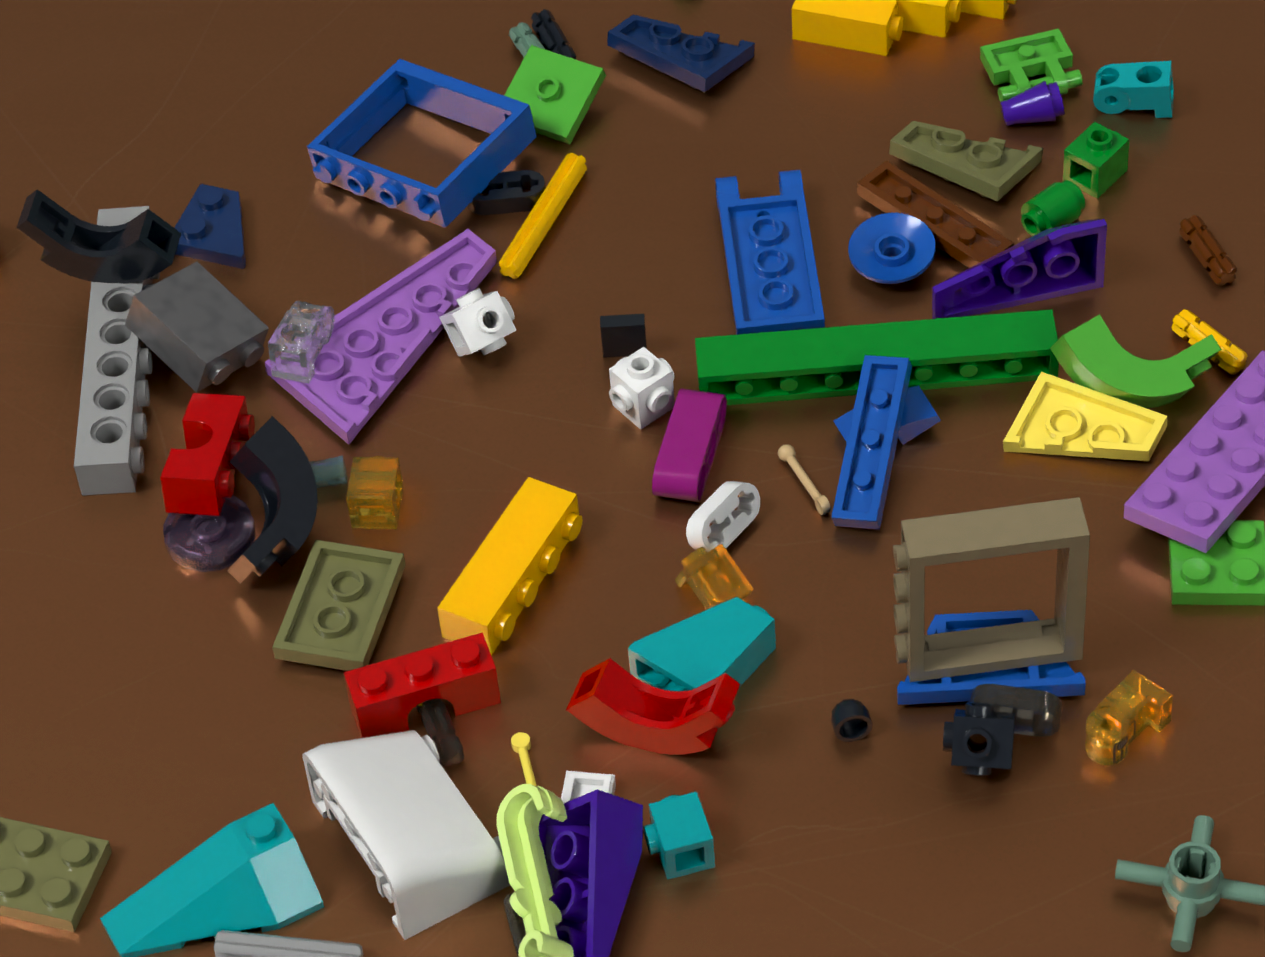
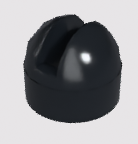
M844 699L837 703L832 710L831 723L835 736L839 740L853 742L864 738L871 732L873 723L868 709L861 701Z

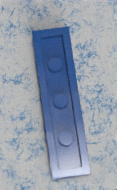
M864 356L831 516L835 526L880 529L912 371L909 358Z

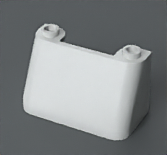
M411 730L321 744L302 754L312 802L323 819L329 816L331 821L338 820L374 874L378 892L382 898L386 896L390 903L394 902L396 915L392 916V922L404 940L510 885L499 836L492 838L439 763V753L428 735L421 737L418 732Z

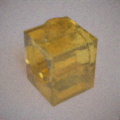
M381 456L353 457L346 497L352 528L397 529L404 489L399 458Z

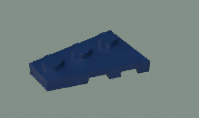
M631 15L608 31L607 46L703 92L708 91L753 58L755 43L741 40L739 46L719 42V34L705 31L702 36L681 33L680 25L638 15Z

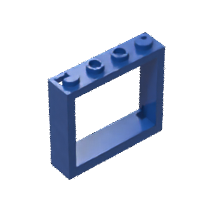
M399 59L307 146L315 177L322 182L330 183L351 191L355 195L364 196L389 208L398 209L423 221H429L446 228L473 201V198L478 193H481L489 185V182L498 173L502 172L537 136L529 104ZM406 104L490 133L437 188L352 157Z

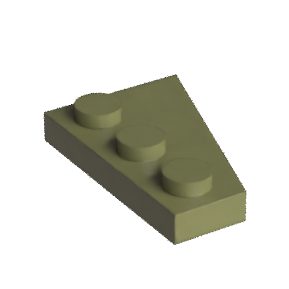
M912 121L890 140L889 154L906 161L910 165L918 166L936 174L946 181L954 182L977 192L983 197L998 202L1041 163L1043 148L1028 145L1026 151L1005 147L1006 140L990 137L988 142H979L966 139L965 134L960 130Z

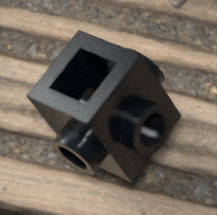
M983 702L965 703V710L956 709L954 722H944L943 751L952 752L951 765L962 766V773L969 775H991L992 768L1011 769L1015 713L995 712L994 704ZM981 734L987 741L976 743L970 736Z

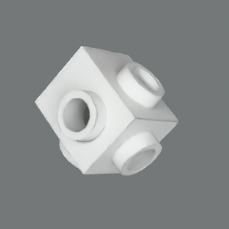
M480 288L473 290L456 299L459 305L458 308L439 317L458 357L472 354L478 350H481L483 355L489 354L505 346L507 343L504 337L516 331L513 324L515 319L514 311L508 300L503 296L500 297L498 291L482 294Z
M642 347L630 356L620 359L613 367L609 368L611 386L609 396L612 405L640 430L673 409L675 404L673 385L675 375L669 363L663 358H657L645 347Z

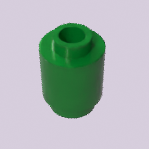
M1065 180L1061 183H1052L1022 205L1021 222L1024 229L1029 235L1034 236L1046 229L1071 224L1080 217L1081 210L1085 208L1084 195L1071 181Z

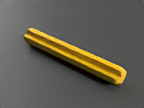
M573 152L565 156L500 259V273L503 276H509L513 279L521 276L586 172L587 166L584 156H577Z

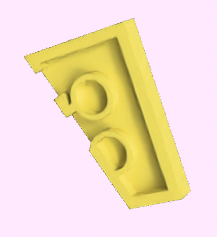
M1041 372L1003 440L1004 452L1149 461L1167 428V415Z

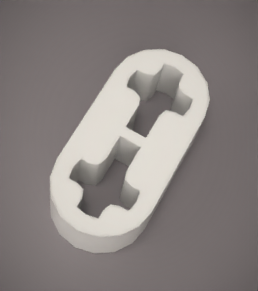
M727 481L722 484L688 520L686 537L690 546L695 550L709 553H720L725 550L757 516L760 509V495L757 488L750 483Z

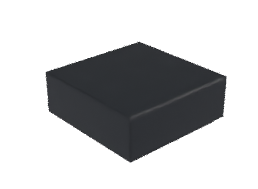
M644 314L600 316L603 358L630 356L642 347L647 349Z

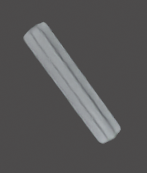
M221 930L217 933L214 942L215 957H364L360 944Z

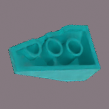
M271 803L226 825L102 916L100 920L120 957H139L180 949L186 941L212 936L216 938L217 933L221 930L238 932L261 927L262 933L278 930L324 908V903L294 835L275 804Z

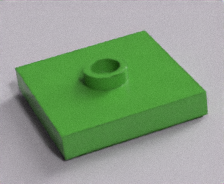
M531 45L504 96L530 105L537 134L571 144L606 74L603 68Z

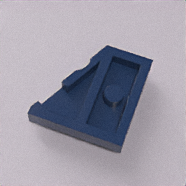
M200 184L174 227L181 232L175 255L244 269L246 258L239 191Z

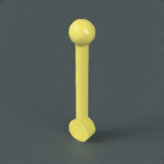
M518 732L511 738L512 749L519 753L526 784L537 786L528 753L531 747L530 737L526 733Z

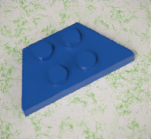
M1032 610L937 614L927 630V635L1038 621L1039 619ZM1067 662L910 682L907 675L905 681H900L897 687L898 705L1082 696L1085 695L1086 682L1082 673L1078 672L1075 674Z

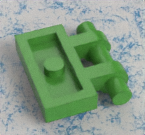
M1059 28L980 47V60L993 85L1007 82L1011 84L998 88L1000 102L1008 100L1043 81H1046V84L1057 82L1061 95L1067 94L1070 88L1082 86V75L1078 69L1064 72L1063 70L1073 67V54ZM1041 74L1046 75V77L1030 81L1028 80V77H1033Z

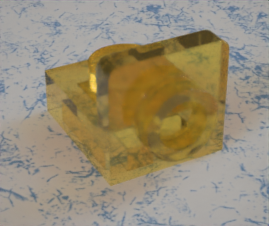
M723 544L709 552L704 547L692 552L681 561L684 568L675 579L680 588L689 584L706 610L735 597L743 600L754 590Z

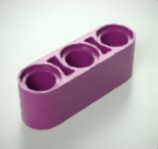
M683 388L679 390L654 467L652 479V493L654 496L693 502L701 501L725 423L727 397L725 394Z

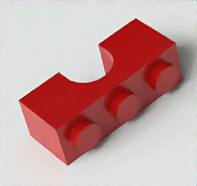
M193 393L182 420L186 449L171 448L160 476L166 513L220 516L225 499L231 498L234 491L236 468L229 461L243 447L246 441L254 435L255 420L253 414H248L245 396Z
M483 632L344 672L350 707L361 738L408 731L407 719L411 710L418 704L430 699L448 700L451 703L455 717L501 703L496 667Z

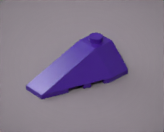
M1105 219L1087 220L1046 229L933 286L932 318L972 316L1104 287L1107 223Z
M597 789L564 803L567 819L564 822L554 820L543 814L539 823V837L544 850L554 894L549 900L559 908L562 915L561 922L556 926L558 939L572 946L574 957H609L642 854L643 805Z

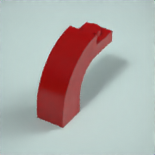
M609 658L582 673L566 710L591 729L621 744L659 754H691L711 747L718 728L725 725L734 713L735 705L733 701L740 683L727 673H724L689 691H668L642 682Z

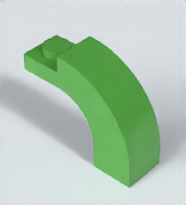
M1100 314L1062 335L1050 348L1064 371L1076 384L1144 408L1160 407L1180 399L1195 386L1191 380L1213 367L1209 360L1222 350L1211 334L1170 358L1163 360L1142 359L1121 347Z

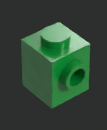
M1093 122L1064 150L1063 181L1073 182L1081 191L1098 199L1128 170L1130 139L1097 122Z

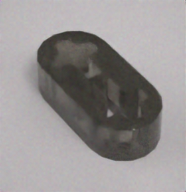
M997 684L979 685L971 693L970 702L991 703L995 705V712L1015 713L1014 733L1047 737L1054 735L1060 728L1063 703L1052 693Z

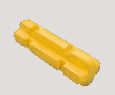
M1183 309L1174 316L1171 328L1181 338L1187 340L1189 337L1188 343L1194 345L1212 334L1222 350L1213 356L1211 360L1215 363L1220 361L1218 365L1231 375H1236L1240 370L1244 369L1248 357L1245 351L1235 344L1229 346L1231 343L1229 339L1206 322L1201 321L1198 323L1200 318L1188 309Z

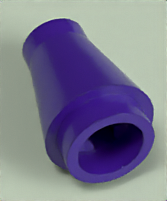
M1043 81L1008 100L1000 102L1006 126L1021 123L1054 122L1056 117L1065 115L1057 82L1046 84V81Z

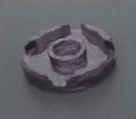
M232 495L231 498L225 499L220 516L169 513L163 524L164 543L172 560L185 569L199 572L218 571L233 565L254 543L255 522L247 504Z

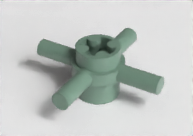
M1205 815L1195 818L1190 842L1180 844L1172 851L1169 863H1167L1165 868L1118 859L1115 879L1162 887V892L1170 909L1176 913L1170 945L1179 952H1188L1191 949L1196 919L1209 914L1220 901V898L1265 906L1264 885L1224 878V874L1221 871L1220 857L1210 847L1215 822L1211 817Z

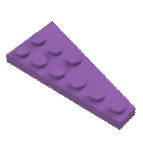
M465 230L317 327L331 331L329 340L322 344L320 349H307L291 344L265 361L267 374L349 445L443 330L444 326L439 317L458 308L459 305L456 299L475 290L497 263L496 250L471 230ZM312 330L314 335L324 337L329 335L328 332ZM311 336L309 337L311 339L300 338L294 343L305 347L318 348L322 343L321 341H326V338Z

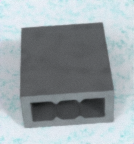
M197 261L135 294L125 322V326L196 393L211 384L218 385L222 383L232 372L242 366L250 367L255 364L264 353L263 344L269 330L267 325Z

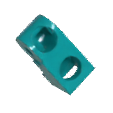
M1172 61L1109 64L1097 71L1093 103L1099 111L1107 114H1117L1126 109H1155V118L1172 117L1174 102Z

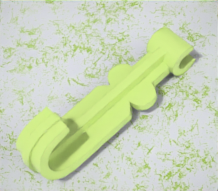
M521 784L513 788L504 797L497 813V829L509 884L515 890L510 896V904L514 911L523 918L526 935L519 946L518 957H574L572 946L558 939L556 926L561 922L562 915L559 908L549 900L554 894L544 850L539 837V823L542 815L545 814L549 818L564 822L567 819L565 806L562 799L550 790L532 784Z

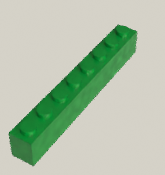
M1052 309L695 338L699 391L725 394L727 405L857 395L865 355L909 358L912 371L908 388L919 385L921 390L1036 381L1041 372L1058 377L1059 362L1050 349L1058 340Z

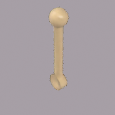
M789 444L781 446L778 450L779 459L788 462L814 500L819 514L824 515L831 512V506L827 497L819 493L795 458L796 451L794 447Z

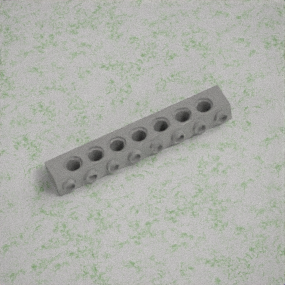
M149 206L98 209L97 225L116 226L125 224L145 210H150ZM160 273L142 281L126 284L91 282L74 469L82 496L136 492L137 474L144 473L145 459L143 448L140 446V440L147 439V420L145 413H142V408L150 404L149 384L145 380V374L152 373L151 349L125 326L133 296L154 285L152 284L153 279H159Z

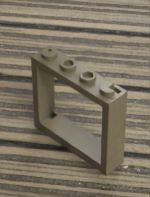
M1080 497L901 520V544L893 545L897 572L901 571V573L893 574L896 601L901 603L893 606L897 634H900L894 635L897 663H906L910 682L1083 659L1090 533ZM1058 549L1053 619L924 635L925 566Z

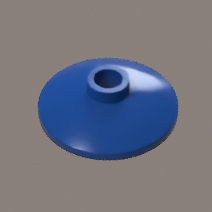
M884 213L867 219L854 230L848 244L849 259L855 270L871 281L884 284L902 283L918 277L931 265L936 251L935 238L931 229L920 219L904 213Z

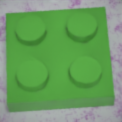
M1235 520L1207 553L1168 537L1172 605L1265 606L1264 521Z

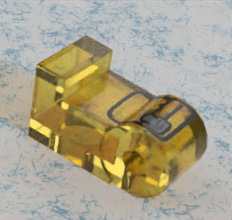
M1133 670L1087 718L1085 750L1088 757L1101 765H1113L1124 760L1128 754V745L1145 728L1150 726L1157 732H1160L1171 722L1173 695Z

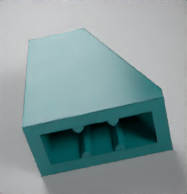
M738 597L732 598L633 642L628 647L630 674L646 684L668 691H689L724 673L731 676L741 686L776 649L775 619L759 606H752Z

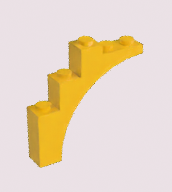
M795 0L791 8L792 39L887 56L893 40L899 41L902 30L945 38L951 22L957 23L961 12L1003 20L1009 4L1015 5L1017 0Z

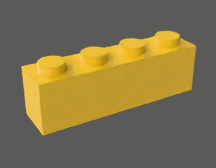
M531 477L526 479L437 607L443 638L454 641L483 632L491 656L502 640L506 641L509 639L514 630L517 617L524 607H529L534 602L538 586L547 573L551 574L554 572L559 563L562 550L569 541H574L581 530L583 519L579 515L577 494Z

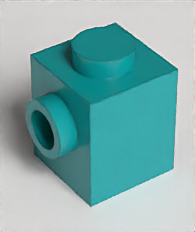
M697 791L685 795H671L661 801L649 804L650 824L643 826L644 837L650 855L659 854L667 880L715 868L713 836Z

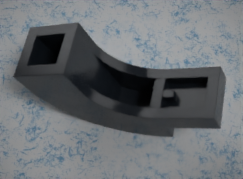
M38 189L27 196L16 227L44 247L40 260L50 267L72 277L101 283H133L148 279L172 265L181 232L149 209L125 224L116 226L91 224L75 217Z
M273 416L229 461L257 489L265 510V521L261 534L227 570L240 584L252 571L260 577L274 561L283 566L306 541L317 513V486L311 464L296 439Z

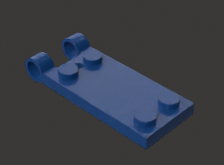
M801 170L779 172L780 195L740 199L737 176L715 178L717 206L720 215L736 335L825 328V317Z

